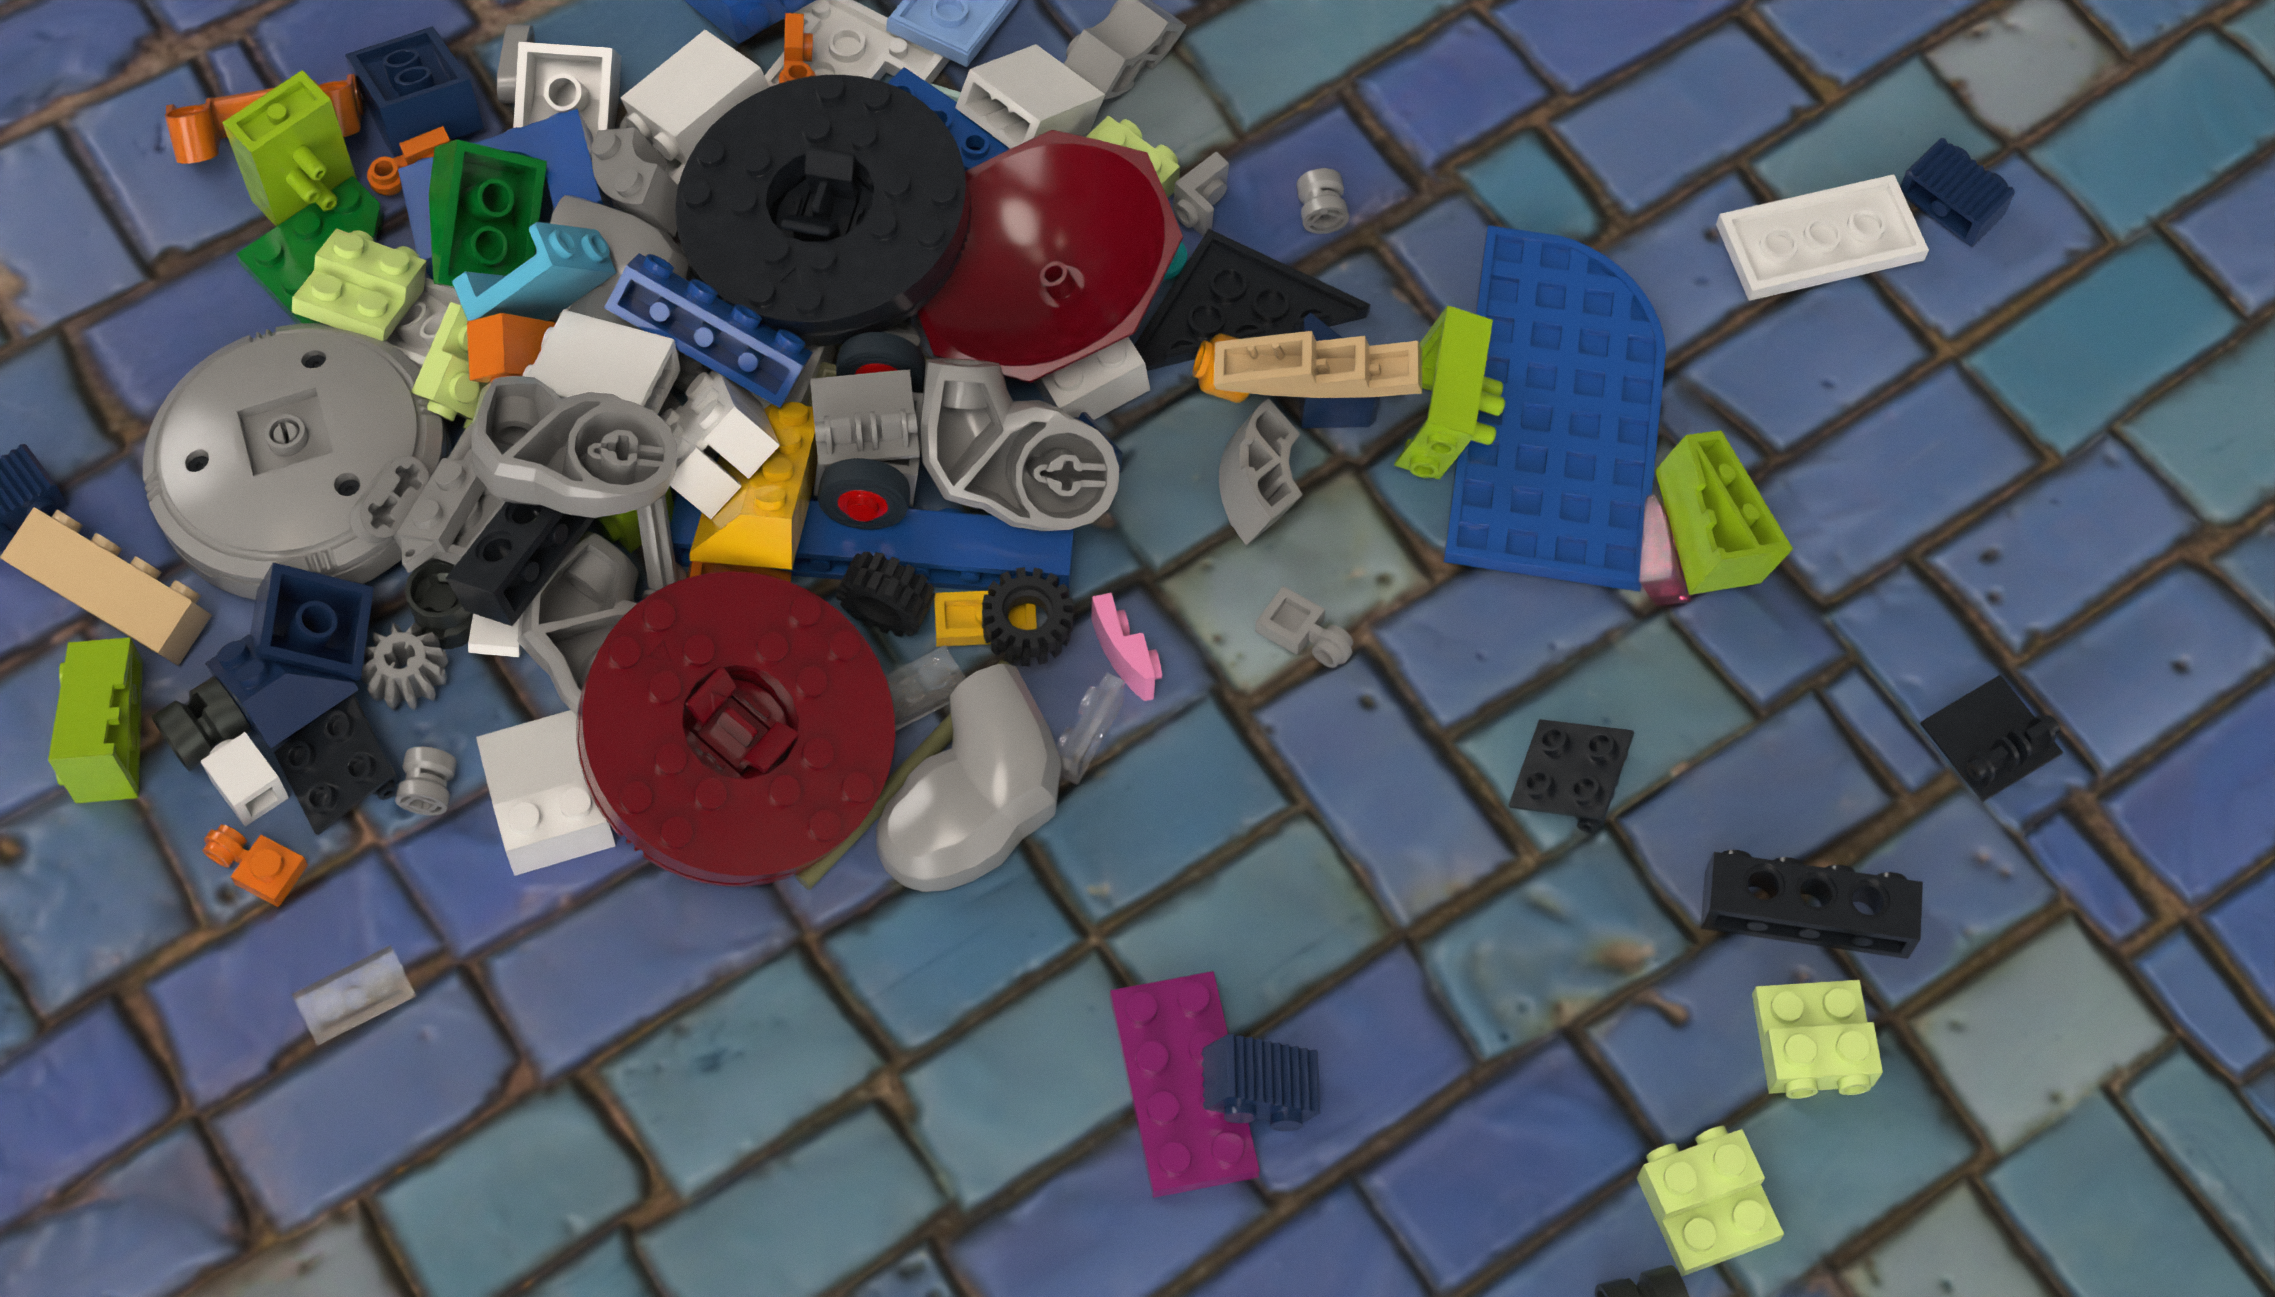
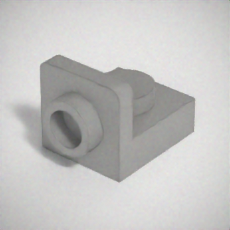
M1218 152L1213 153L1175 182L1173 210L1176 217L1184 226L1188 228L1193 227L1203 237L1208 229L1212 230L1214 215L1212 205L1216 204L1227 190L1229 163Z

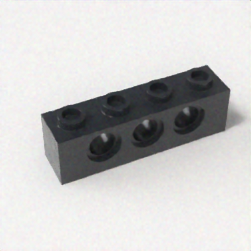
M505 502L463 557L456 563L455 567L446 577V580L465 611L513 627L595 518L564 514L543 505Z
M1726 850L1722 853L1714 852L1705 871L1701 929L1908 959L1921 939L1923 882L1907 880L1906 876L1894 872H1884L1878 875L1858 873L1853 868L1845 865H1830L1825 868L1803 865L1802 861L1790 857L1768 860L1754 858L1749 853L1741 850ZM1749 887L1764 889L1771 899L1763 900L1755 897L1750 892ZM1809 894L1816 897L1821 902L1822 907L1808 905L1804 902L1801 895ZM1853 902L1867 904L1873 910L1874 915L1861 913L1856 909Z

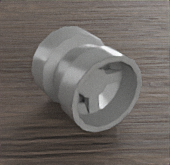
M1321 168L1308 171L1300 176L1297 180L1296 188L1298 199L1304 204L1301 208L1304 228L1311 233L1326 234L1338 231L1344 227L1349 221L1347 203L1341 198L1344 194L1341 174L1334 169Z
M413 747L408 749L402 766L406 777L398 785L395 798L396 804L409 812L421 815H440L445 813L450 798V793L446 787L447 782L451 781L455 775L456 758L443 750L432 747Z

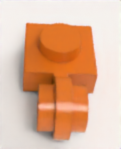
M785 13L784 69L779 74V84L803 77L816 76L811 67L804 63L812 62L813 33H803L804 14Z
M441 126L399 143L403 153L395 158L384 156L375 159L367 171V180L372 190L384 196H393L402 190L398 169L414 164L422 158L434 157L436 146L450 142L444 127Z
M221 824L217 830L211 829L204 838L206 846L202 851L209 859L226 868H229L233 861L239 863L230 876L236 886L278 908L308 866L303 856L261 834L250 850L247 851L243 848L247 843L246 838L235 829Z

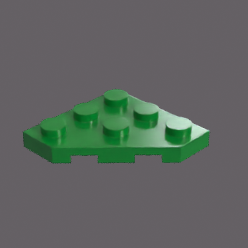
M351 176L331 190L338 199L333 209L324 211L316 202L311 203L236 253L240 265L296 324L320 323L292 313V297L314 271L315 254L336 229L348 233L360 230L369 234L374 242H376L378 230L382 229L384 213L381 204L354 176Z

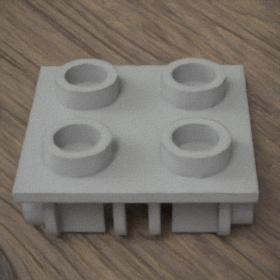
M910 369L810 379L819 467L830 466L835 462L851 458L887 461L920 457Z

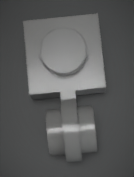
M1284 586L1281 587L1256 620L1255 632L1296 655L1310 641L1314 644L1312 654L1320 663L1327 667L1335 668L1338 664H1344L1352 655L1351 646L1353 645V639L1344 629L1335 625H1330L1327 629L1320 627L1325 619V609Z

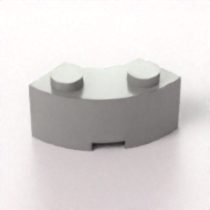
M1118 0L1105 20L1092 28L1084 29L1081 34L1071 41L1066 51L1067 59L1064 65L1105 94L1104 99L1114 98L1134 87V78L1145 65L1153 70L1174 46L1187 25L1152 0Z
M635 127L598 130L591 150L592 169L599 187L623 212L635 215L666 231L671 237L675 238L677 232L675 204L678 185L665 172L667 160Z
M1269 397L1257 407L1229 439L1222 454L1219 467V488L1223 506L1231 526L1246 546L1276 523L1303 495L1292 478L1289 465L1291 446L1300 433Z

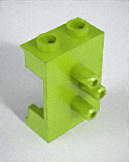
M303 70L222 122L251 201L275 226H278L314 202L324 211L333 209L338 199L331 190L351 176L356 178L332 101Z
M1447 305L1419 344L1422 349V388L1432 391L1428 417L1413 439H1408L1405 442L1404 450L1395 460L1394 466L1410 470L1412 474L1418 477L1440 479L1471 440L1488 446L1494 442L1496 437L1495 427L1477 422L1479 411L1499 416L1505 407V399L1500 397L1503 392V383L1484 376L1493 323L1492 319Z

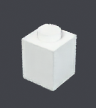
M246 732L235 739H228L219 743L212 749L209 756L200 761L211 782L244 827L289 798L279 776Z

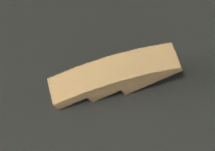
M1312 331L1215 342L1214 386L1216 390L1308 398H1360L1421 394L1422 349L1419 341L1369 346L1366 336L1316 341Z

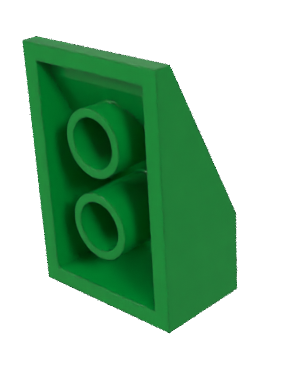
M458 139L435 147L428 193L434 284L454 288L452 281L465 271L507 276L535 255L536 246L529 232V227L539 222L547 161Z

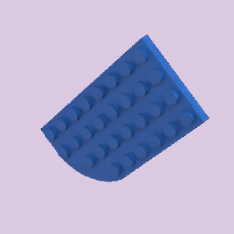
M1488 225L1476 314L1493 320L1484 376L1503 383V392L1500 397L1505 399V407L1499 416L1483 411L1478 412L1477 422L1495 427L1496 437L1494 442L1488 446L1471 440L1457 457L1443 562L1640 592L1644 580L1666 357L1665 337L1659 318L1646 294L1634 279L1619 265L1595 249L1576 240L1559 235Z

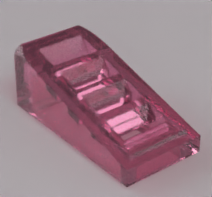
M1649 495L1645 499L1639 582L1657 606L1690 602L1692 598L1687 589L1666 508L1657 495Z

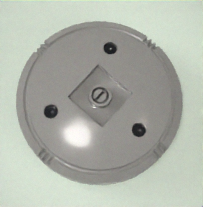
M323 323L275 327V332L273 333L266 329L265 335L256 332L255 338H252L250 335L240 338L212 353L197 364L178 382L159 408L150 427L143 456V481L146 485L144 488L147 492L146 496L149 500L150 509L179 558L194 573L208 583L237 596L256 600L257 589L273 562L360 584L376 578L402 559V550L393 536L378 543L363 541L352 530L350 513L380 469L390 461L404 455L413 456L422 461L431 477L442 458H448L452 451L449 429L445 419L427 410L429 400L411 393L420 372L418 366L401 350L385 340L381 341L370 336L334 328ZM406 470L398 474L400 481L393 490L395 494L411 486L407 484L410 475ZM384 504L370 512L373 515L370 524L374 528L382 525L380 518L388 508Z

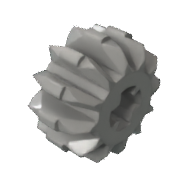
M393 622L390 630L391 635L385 637L374 632L372 640L375 647L365 648L361 679L363 683L369 685L367 689L370 696L376 701L385 699L387 706L393 711L403 700H406L409 708L415 710L418 703L417 698L423 696L434 701L436 693L433 686L446 685L447 675L444 668L448 666L449 661L445 650L439 648L438 637L433 632L423 635L421 627L415 622L406 632H402L400 626Z

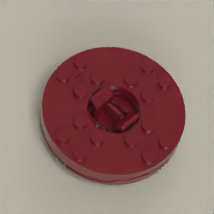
M726 571L688 577L669 584L640 601L619 620L598 650L584 681L577 711L576 742L580 766L592 799L613 830L620 837L625 835L627 837V844L633 843L635 845V851L641 849L644 858L664 870L686 879L704 884L746 887L784 880L805 871L839 848L860 826L879 798L889 774L895 743V715L888 683L877 657L856 627L840 611L809 590L789 581L751 572Z

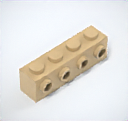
M33 507L0 556V559L179 666L212 616L196 604L201 595L177 580H174L170 587L164 585L157 580L162 572L136 556L130 564L117 557L122 548L98 533H95L91 540L79 534L83 525L61 511L56 510L52 517Z

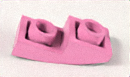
M1112 593L1093 596L1091 620L1096 636L1109 662L1120 678L1143 701L1154 699L1155 680L1162 679L1161 664L1157 650H1148L1143 633L1130 635L1126 612L1124 609L1116 611Z

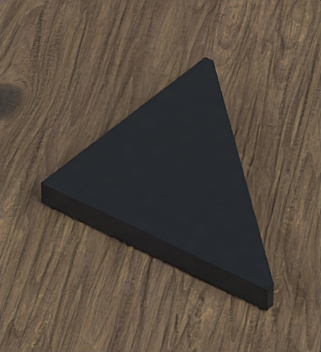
M1208 229L1134 346L1144 360L1146 370L1149 371L1194 360L1201 343L1204 340L1210 342L1219 333L1244 339L1302 332L1304 318L1309 313H1312L1328 327L1366 318L1371 304Z

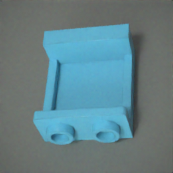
M536 222L529 227V232L537 249L535 256L507 276L465 271L455 278L452 283L468 321L499 313L549 321L562 312L563 309L565 310L575 301L616 274L609 256L610 250L607 242L599 231L595 229Z

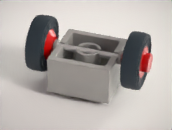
M868 332L849 338L839 350L836 376L910 369L914 410L917 418L919 453L921 452L920 422L923 393L918 392L921 390L925 378L926 364L923 353L911 341L890 333ZM920 457L887 461L851 458L824 467H819L817 460L814 495L818 496L819 506L829 518L842 525L867 530L893 526L905 517L909 506L913 507Z

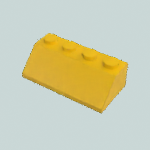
M787 402L781 408L770 404L764 409L780 446L749 479L724 457L719 455L717 464L739 481L742 487L712 519H709L703 513L701 514L690 550V561L792 570L816 477L818 455L813 406H806L799 402Z

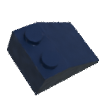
M433 26L345 54L352 74H356L359 89L382 139L394 158L403 154L399 143L441 126L444 127L450 141L456 139L464 140L472 132L484 129L470 78Z

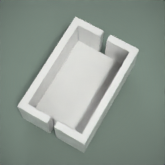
M714 370L709 375L703 372L692 381L686 390L688 401L683 406L680 405L675 411L670 408L660 416L670 426L677 443L676 471L670 486L709 519H712L742 487L741 483L717 464L713 458L719 453L749 479L780 446L761 402L742 386Z

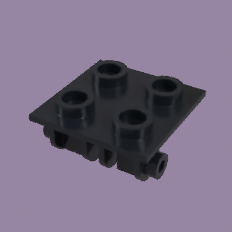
M1998 675L1920 723L1982 802H1985L2063 754V751L2055 742L2056 734L2060 732V726L2056 719L2051 715L2045 717L2037 715L2034 717L2001 675Z
M354 693L320 715L274 752L316 835L321 834L371 794L378 795L379 799L385 800L397 793L398 788L396 784L399 779Z
M1539 719L1509 802V807L1575 816L1578 820L1577 827L1587 833H1595L1597 828L1605 823L1611 800L1615 794V788L1619 783V777L1628 756L1634 731Z

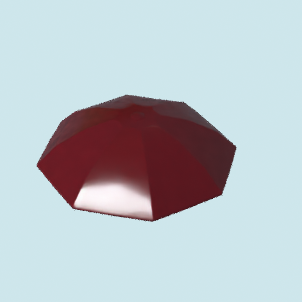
M1050 130L965 171L972 206L970 233L966 234L968 241L964 242L966 248L961 251L962 258L944 287L928 304L917 312L934 356L999 363L1003 376L1031 383L1086 358L1136 332L1183 239L1167 195L1147 152L1101 140Z

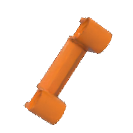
M348 74L346 80L318 84L316 80H313L331 99L343 137L359 132L361 130V115L364 114L356 74ZM274 88L207 98L205 104L177 108L174 104L166 105L165 119L177 163H197L216 157L219 154L221 139L227 137L222 122Z

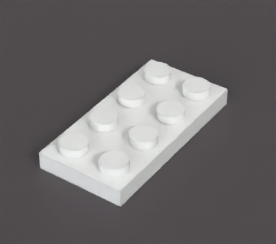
M1894 174L1721 213L1716 223L1749 301L1924 261L1929 251Z

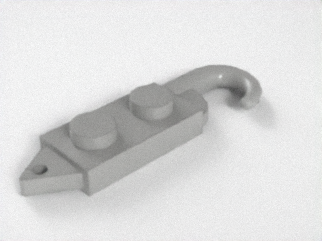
M472 423L464 430L448 458H442L396 533L402 543V564L408 573L437 552L447 553L486 488L473 470Z

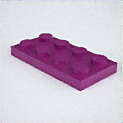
M1214 971L1110 990V1002L1152 1197H1161L1258 1178L1260 1170L1249 1122H1227L1224 1120V1113L1205 1110L1203 1107L1205 1101L1202 1096L1205 1090L1202 1086L1204 1067L1201 1064L1204 1057L1201 1053L1204 1047L1228 1034Z

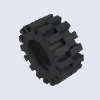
M869 551L863 552L862 555L857 553L836 591V598L841 601L840 605L844 610H852L850 613L852 617L864 619V625L870 628L873 625L878 626L879 631L888 634L889 630H891L895 636L902 637L903 634L913 636L914 632L917 633L935 598L932 584L926 583L927 578L923 574H914L915 568L908 564L906 567L900 565V560L895 557L887 560L883 553L876 552L874 556Z
M1025 567L1016 568V578L1014 579L1011 578L1007 571L1000 575V585L993 580L988 586V595L984 594L982 601L983 637L986 644L991 642V651L996 656L1004 651V661L1013 664L1016 656L1022 657L1021 666L1030 667L1031 657H1037L1039 665L1048 662V653H1051L1056 658L1062 653V644L1067 647L1073 630L1072 597L1069 598V589L1064 583L1058 587V577L1050 573L1046 580L1042 579L1043 569L1034 568L1033 576H1026ZM1030 603L1043 608L1047 614V620L1040 628L1023 630L1014 627L1010 623L1008 614L1013 607Z

